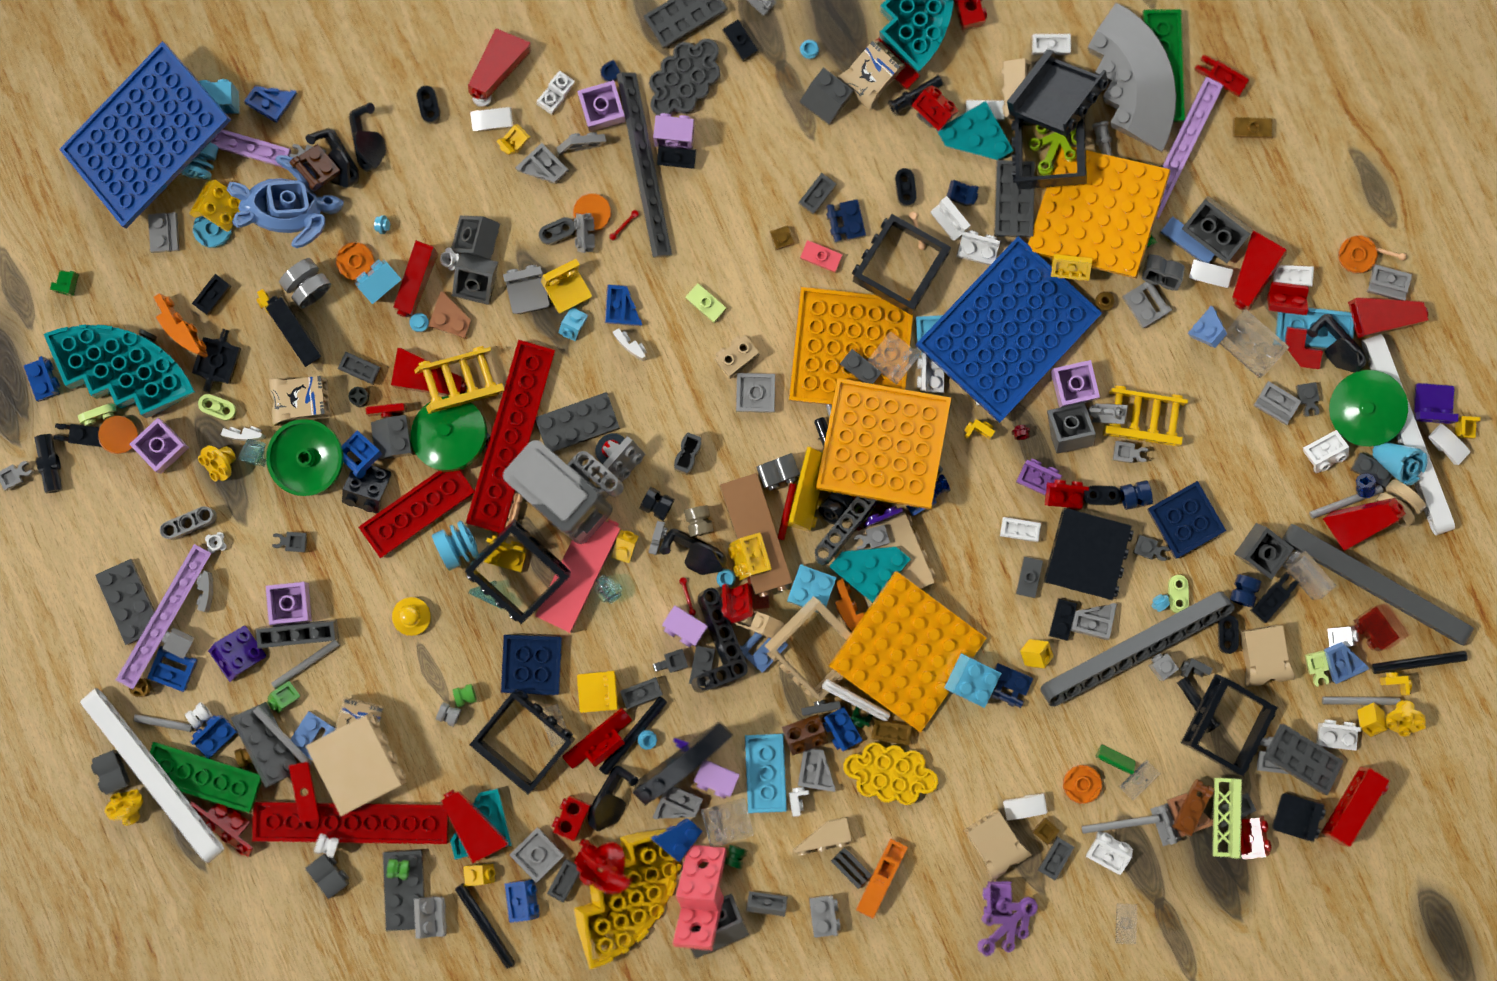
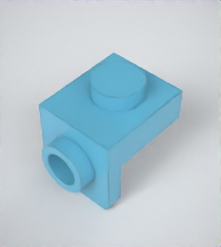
M574 307L569 309L561 322L559 334L576 341L588 315Z

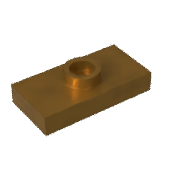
M1234 117L1233 137L1272 138V118Z
M874 720L871 739L910 745L913 726Z

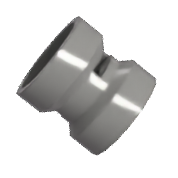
M443 702L437 713L436 720L440 722L445 721L449 726L454 727L461 714V709L452 708L449 704Z

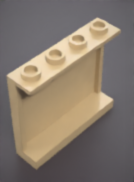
M905 512L854 532L843 546L845 551L857 550V547L861 546L863 541L861 539L854 540L856 535L867 536V529L885 525L890 543L876 548L897 547L911 560L901 570L900 574L920 589L935 583L933 580L936 578L932 567L928 568L926 563L928 561L925 550L921 551L919 543H921L917 532H913L911 528L913 521L910 515H906ZM867 544L862 550L871 549L870 544ZM864 596L866 603L870 608L872 602Z
M372 712L306 745L340 816L407 782L406 774L399 767L397 756L394 751L390 750L388 738L381 732L379 720L375 715L373 716Z

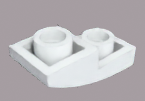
M559 71L550 81L548 88L540 96L536 104L552 115L566 97L575 81Z
M511 107L471 112L473 131L513 127Z
M1194 260L1189 278L1229 288L1234 270Z
M619 328L613 331L617 341L630 354L642 361L646 360L645 354L647 351L642 343L638 344L635 340L629 344L628 342L631 340L625 331L621 332Z
M1439 424L1428 436L1439 451H1444L1454 465H1459L1470 453L1465 444L1443 424Z
M253 426L250 429L244 427L242 434H240L241 430L230 427L229 430L223 428L221 433L223 437L238 441H259L266 437L261 433V429Z
M1044 794L1027 795L1024 798L1003 801L1007 820L1048 813Z

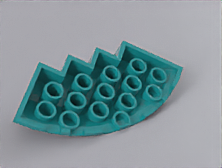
M885 0L880 5V12L887 18L889 23L880 31L879 38L912 68L920 72L931 60L945 37L950 24L954 0Z
M84 324L59 328L44 334L64 385L71 390L86 384L90 396L95 399L111 393L117 407L122 409L136 403L140 414L145 418L158 414L195 393L189 379L170 355L148 339L128 330L107 325Z

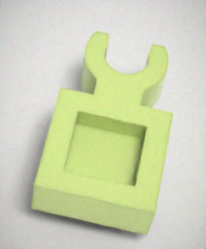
M1325 651L1305 654L1308 673L1310 675L1315 674L1313 677L1314 685L1316 687L1319 686L1318 680L1320 678H1324L1325 684H1329V678L1324 674V671L1329 670Z

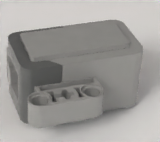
M538 440L531 441L505 469L503 474L504 480L577 544L586 543L611 515L612 505L606 498L609 495L619 496L623 491L622 482L588 452L581 451L577 453L566 465ZM589 459L586 465H582L584 460ZM600 472V473H602L605 477H603V479H601V478L597 475V473ZM590 478H591L596 484H598L600 487L594 486V485L590 482ZM616 482L615 486L609 489L610 484Z

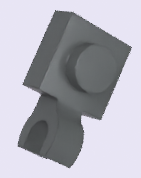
M683 649L664 654V661L653 664L655 672L668 668L669 673L688 667Z

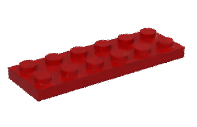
M460 470L453 472L437 471L358 528L381 559L473 495L474 489Z

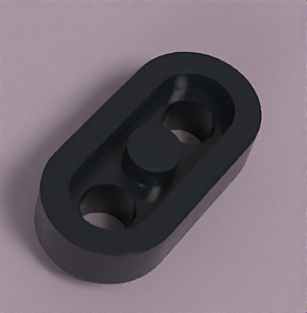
M425 85L420 87L416 94L420 114L426 123L434 124L440 119V109L434 89ZM429 94L430 98L424 99V95ZM434 112V116L428 117V113Z
M902 168L897 171L895 176L897 200L900 205L909 207L915 203L917 198L915 178L910 169ZM906 176L908 181L903 182L901 177ZM909 195L910 200H904L903 196Z
M1089 486V491L1084 490L1083 500L1088 505L1113 506L1120 502L1122 494L1115 486ZM1090 492H1095L1096 498H1091ZM1110 492H1113L1115 494L1114 499H1111L1109 497Z
M1228 615L1218 621V648L1225 654H1232L1239 646V623L1234 616ZM1226 621L1230 623L1229 629L1224 626ZM1225 641L1230 642L1231 645L1229 648L1225 647Z

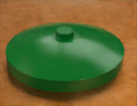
M1362 370L1350 374L1336 386L1330 399L1329 413L1334 428L1344 439L1359 446H1378L1392 440L1404 427L1408 416V400L1402 386L1390 375L1376 370Z
M470 402L428 414L426 406L429 403H427L416 415L411 428V444L415 454L424 464L437 471L453 472L469 466L479 457L487 439V426L482 413Z
M309 419L294 420L279 428L271 438L266 453L267 468L274 482L284 491L297 496H313L326 491L338 479L344 462L341 442L333 430L321 422Z

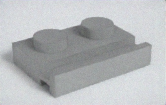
M177 213L148 214L150 252L180 251Z
M1375 264L1372 269L1367 292L1394 300L1406 301V294L1408 293L1412 274Z
M1268 381L1253 406L1287 425L1301 400Z

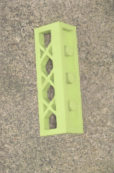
M1214 778L1212 856L1240 858L1242 779ZM1219 782H1229V791L1225 795L1219 791ZM1223 800L1229 805V810L1224 815L1218 810L1219 804ZM1223 819L1229 825L1228 830L1224 834L1218 830V824ZM1223 839L1228 843V852H1218V844Z

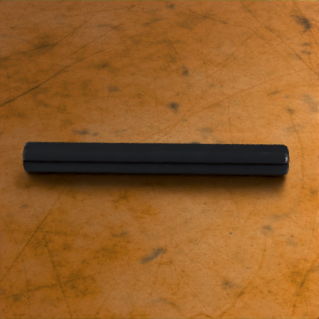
M1466 651L1375 663L1372 664L1373 674L1464 662L1468 660Z
M661 696L657 698L623 739L625 744L612 753L601 765L599 770L604 775H607L638 739L640 733L649 726L667 704L664 698Z
M465 884L457 886L455 891L506 969L511 968L515 965L514 959Z

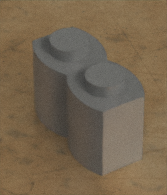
M1150 254L1144 264L1142 279L1150 284H1160L1168 290L1177 291L1183 281L1185 266L1177 261H1167L1161 256Z
M687 433L683 437L681 451L677 454L674 461L675 471L686 475L691 473L695 464L694 457L697 456L701 449V437L691 433Z
M792 453L756 466L764 489L768 488L769 491L780 487L779 483L786 481L789 484L797 481V476L800 475Z
M117 750L109 751L92 759L91 769L99 777L98 787L102 793L111 795L131 786L128 774Z
M324 853L305 869L324 895L330 899L349 884L347 881L349 877L343 869L340 871L337 868V860L334 856L331 858Z

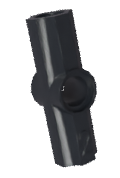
M52 434L37 435L34 437L38 455L36 465L39 473L42 475L44 491L46 494L60 492L63 490L59 473L61 463L58 454L55 452Z

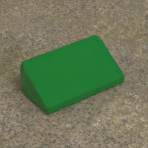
M1100 745L1095 755L1097 759L1132 775L1134 773L1135 760L1105 745Z

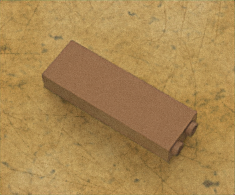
M757 473L720 484L736 539L761 532L772 569L749 577L754 594L764 597L770 595V591L778 589V592L789 589L792 580Z

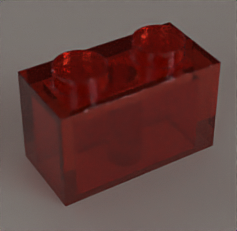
M1377 606L1369 608L1353 620L1356 624L1354 625L1356 630L1361 635L1364 634L1367 639V645L1376 652L1382 651L1400 638Z

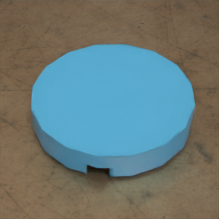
M203 216L197 217L194 221L193 234L195 239L201 245L208 248H218L224 245L232 233V228L226 232Z

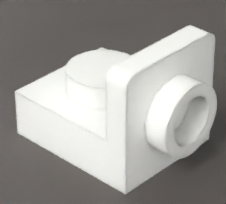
M1354 626L1328 629L1329 647L1339 642L1346 646H1356V642L1359 641L1358 630H1355Z
M804 787L793 788V792L789 793L793 817L801 816L800 811H804L802 799L798 800V796L809 794V790H804Z

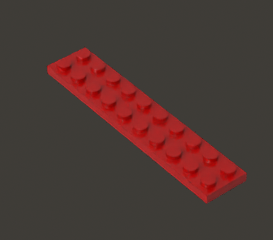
M518 339L465 524L501 533L504 530L515 489L504 480L503 474L505 469L529 444L555 350Z
M255 802L253 807L252 841L317 842L321 833L329 839H339L338 843L448 844V814L443 805L365 803L340 816L334 803H317L320 819L303 823L299 821L296 802Z

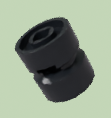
M650 487L639 509L647 513L653 512L656 518L664 521L675 499L666 494L662 496L660 491Z
M832 492L828 499L818 508L819 514L826 522L835 525L852 504L853 498L851 495Z

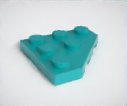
M986 101L951 120L942 130L938 131L936 129L946 147L995 160L1014 151Z
M897 547L843 551L829 567L873 603L894 572L900 573L911 559Z
M499 788L479 793L473 805L505 837L509 843L507 846H511L512 842ZM455 832L450 840L454 859L468 857L457 832Z

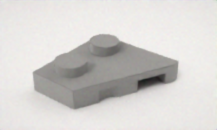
M591 132L584 136H580L579 133L571 134L568 139L556 147L558 155L564 154L568 149H575L576 152L596 148L605 143L606 138L605 134H597V132Z
M543 143L515 167L518 172L553 184L558 182L568 172V169Z
M1112 603L1106 606L1075 611L1070 631L1109 640L1117 604Z
M809 749L803 752L798 786L835 792V786L823 750Z
M673 786L663 793L652 818L695 817L703 799Z

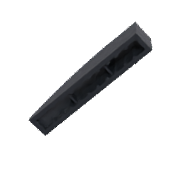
M720 721L642 776L632 793L646 806L701 765L725 744L733 734Z

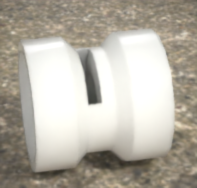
M200 702L193 711H188L185 716L189 723L195 729H198L204 721H208L212 717V714Z
M320 833L314 852L318 854L326 853L328 857L333 858L339 839H329L326 835Z

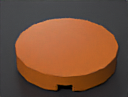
M589 193L583 195L576 201L573 208L574 218H576V213H592V217H594V230L591 232L603 229L611 218V209L608 201L598 194Z
M1362 235L1346 239L1338 251L1341 266L1354 274L1364 273L1371 269L1378 257L1374 242Z
M351 242L339 250L336 266L345 278L356 280L361 273L365 272L367 274L372 270L370 266L374 263V256L366 245Z
M113 416L106 419L98 431L99 443L103 449L113 454H123L131 450L132 446L130 443L138 436L134 423L123 416Z
M1078 765L1072 767L1063 778L1064 792L1070 800L1076 803L1085 804L1092 802L1099 796L1102 790L1101 777L1090 766Z

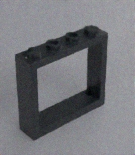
M1015 116L1011 126L1012 131H1015V137H1012V148H1015V154H1012V164L1016 167V171L1012 172L1013 183L1017 184L1018 190L1087 184L1085 116L1080 119L1076 127L1077 173L1024 177L1023 126L1036 124Z
M891 214L889 219L885 218L882 222L880 234L876 233L871 241L873 245L870 250L866 249L861 257L863 259L862 263L855 266L852 272L854 275L853 282L912 315L948 257L951 247ZM892 225L939 251V254L910 301L863 275Z
M514 519L466 567L465 573L471 582H476L480 586L481 591L485 595H490L494 599L498 607L504 608L509 612L512 620L522 624L570 577L571 570ZM510 534H513L559 577L524 612L517 608L476 570Z
M1215 674L1181 744L1229 771L1244 777L1263 737L1267 733L1271 721L1275 717L1278 707L1232 680ZM1227 687L1263 706L1234 764L1199 745Z
M516 689L509 695L469 745L529 795L574 742L575 738L569 729H563L558 725L556 718L546 715L543 712L544 709L539 704H533L525 692ZM515 700L565 741L533 782L483 740Z

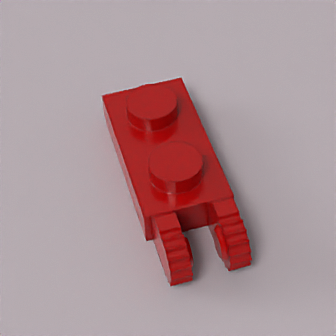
M1202 55L1200 60L1213 68L1209 71L1201 65H1196L1194 70L1202 76L1219 82L1223 85L1222 88L1239 97L1249 79L1218 60L1215 61L1206 55Z

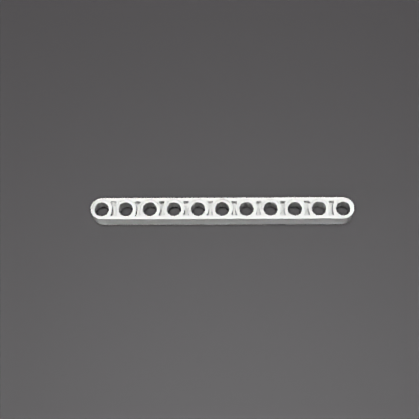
M1379 334L1362 340V348L1370 370L1386 373L1402 386L1384 337ZM1408 402L1407 420L1396 438L1399 445L1421 449L1427 455L1428 463L1424 473L1421 472L1418 477L1420 479L1414 485L1418 495L1426 504L1424 512L1433 534L1437 536L1454 530L1455 523Z
M98 688L93 689L80 701L81 705L205 862L210 863L224 851L223 845L106 696Z

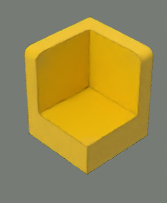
M1458 417V422L1455 423V435L1458 438H1476V423L1481 421V417Z
M1029 639L1020 650L1024 665L1045 669L1054 657L1048 641Z
M1374 702L1357 710L1361 730L1370 737L1388 730L1385 713Z

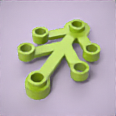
M1036 125L1038 134L1044 135L1048 132L1046 128L1039 130L1041 126ZM1075 129L1074 131H1071V139L1074 145H1076V141L1074 140V138L1076 137ZM1054 132L1041 139L1033 138L1029 141L1032 151H1038L1042 146L1051 143L1045 160L1038 164L1040 175L1053 174L1054 167L1052 162L1059 145H1061L1064 151L1066 161L1072 162L1076 159L1075 150L1071 149L1064 135ZM1033 143H1038L1037 146H1032ZM1069 153L1073 154L1072 157H1067ZM1044 165H1049L1046 169L1042 168Z

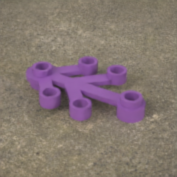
M1025 897L1020 903L1007 902L1004 899H1000L996 903V908L1002 913L1008 910L1016 912L1012 916H994L989 912L982 916L983 923L988 926L993 924L1003 925L988 939H981L978 942L980 953L985 956L992 955L995 951V943L1006 932L1007 937L1001 944L1002 949L1006 952L1014 950L1015 934L1020 939L1028 937L1030 916H1033L1038 908L1033 898ZM1021 919V926L1017 927V922Z

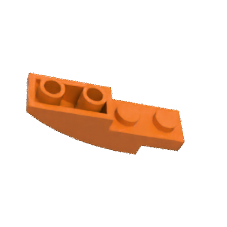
M161 293L154 296L162 312L156 318L166 333L182 347L206 358L208 355L205 349L207 348L204 342L198 338L196 327L192 323L189 324L183 321L181 315L174 310L173 306L175 304L169 296L166 297Z
M840 579L835 581L841 600L835 602V606L843 622L852 633L864 616V612L856 615L855 611H858L855 600H851L848 594L851 593L848 582Z
M890 838L856 911L874 919L908 849L907 846Z

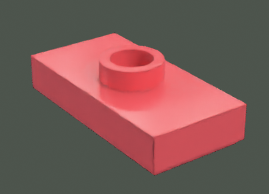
M807 240L800 259L835 273L842 254Z

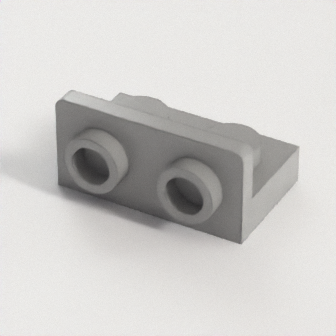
M832 895L809 898L814 938L831 935L838 936L837 931H841L840 920L835 917V911H838L837 899L833 900Z
M444 897L414 899L415 938L446 936V905Z

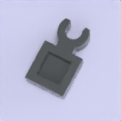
M1316 382L1297 385V396L1301 400L1299 405L1305 404L1304 416H1309V409H1313L1314 414L1318 415L1319 408L1315 405V402L1320 401Z
M287 532L286 537L278 533L273 534V537L280 538V543L277 545L272 544V547L282 548L286 546L285 551L306 553L307 533Z
M1139 535L1133 553L1150 560L1155 555L1158 560L1166 561V558L1162 557L1160 552L1162 550L1168 552L1170 549L1166 546L1156 547L1158 541Z

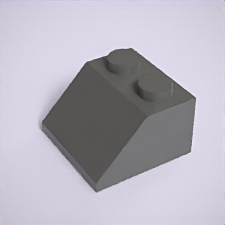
M823 67L809 85L800 103L830 125L852 97L853 90Z
M460 215L451 247L452 251L460 255L464 253L491 260L500 223L483 216Z
M461 253L455 265L452 296L489 305L497 276L498 262Z
M1084 402L1047 410L1051 439L1057 454L1094 446L1096 433Z
M407 415L387 417L371 422L373 444L383 454L378 460L414 455L411 444L410 420Z
M1256 523L1234 554L1272 580L1294 548L1269 528Z

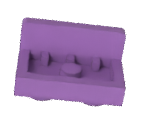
M1031 459L1030 461H1025L1016 483L1046 495L1047 482L1054 483V480H1060L1062 475L1058 474L1059 471L1052 467L1047 469L1041 466V462Z
M988 881L987 887L983 888V900H987V906H984V914L989 912L994 916L1013 915V910L1002 913L996 908V903L1000 899L1012 902L1011 881Z

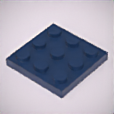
M1198 481L1147 508L1175 559L1226 531Z
M504 635L501 693H512L517 689L518 691L522 690L526 694L559 695L562 637Z

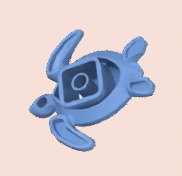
M279 155L275 160L292 173L297 181L283 178L268 179L253 186L250 190L240 183H229L227 191L232 197L241 200L238 208L240 212L235 214L232 221L237 228L254 223L261 228L278 233L300 232L291 243L295 248H301L310 244L322 233L325 227V217L320 214L321 211L328 214H336L344 205L343 200L332 195L317 197L309 187L307 180L296 168L290 165V161L293 158L286 155ZM303 164L304 167L310 172V174L315 179H317L315 173L311 170V168L306 164Z

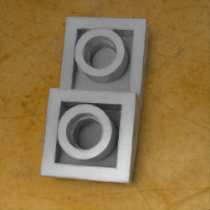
M203 571V574L200 573L196 582L198 584L197 589L204 591L203 595L200 594L197 600V605H199L197 610L209 613L213 598V577L211 572Z

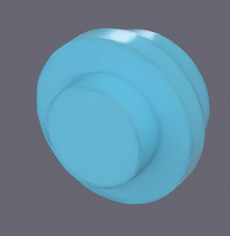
M806 40L801 44L800 53L804 58L813 59L818 55L819 46L815 41Z
M386 215L376 217L374 221V229L380 234H386L390 229V221Z
M416 313L410 318V327L416 332H423L428 328L429 320L426 315Z
M723 569V571L717 574L716 580L720 587L723 584H727L730 588L734 585L736 577L731 570Z
M1162 594L1157 595L1152 600L1151 607L1158 612L1163 611L1170 605L1169 597Z
M645 730L638 736V744L645 750L652 749L657 743V736L650 730Z

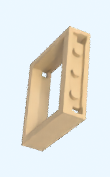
M813 596L765 647L769 650L767 655L774 662L778 659L781 663L779 667L786 674L790 672L794 676L792 680L799 687L803 685L806 688L804 692L811 699L815 697L820 702L829 693L822 688L824 681L828 679L838 684L844 677L832 670L813 688L777 651L815 611L845 641L851 635L836 617Z

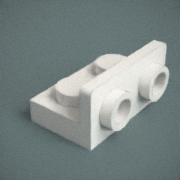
M947 196L940 201L937 207L931 210L933 217L953 241L959 238L963 232L968 231L971 226Z
M971 230L963 232L957 257L991 265L996 259L1001 241L991 235H986V237L979 236L978 232Z
M922 353L917 361V368L921 369V376L917 377V388H920L921 393H944V371L925 353Z
M1335 430L1304 447L1303 452L1313 464L1314 472L1318 473L1328 470L1331 465L1337 462L1340 463L1346 460L1349 456V446L1338 431Z
M1325 720L1324 723H1318L1317 745L1357 750L1358 731H1361V727H1356V723L1344 722V725H1336L1337 721Z
M1099 831L1086 853V857L1121 875L1132 858L1133 849L1127 843L1114 839L1109 833Z

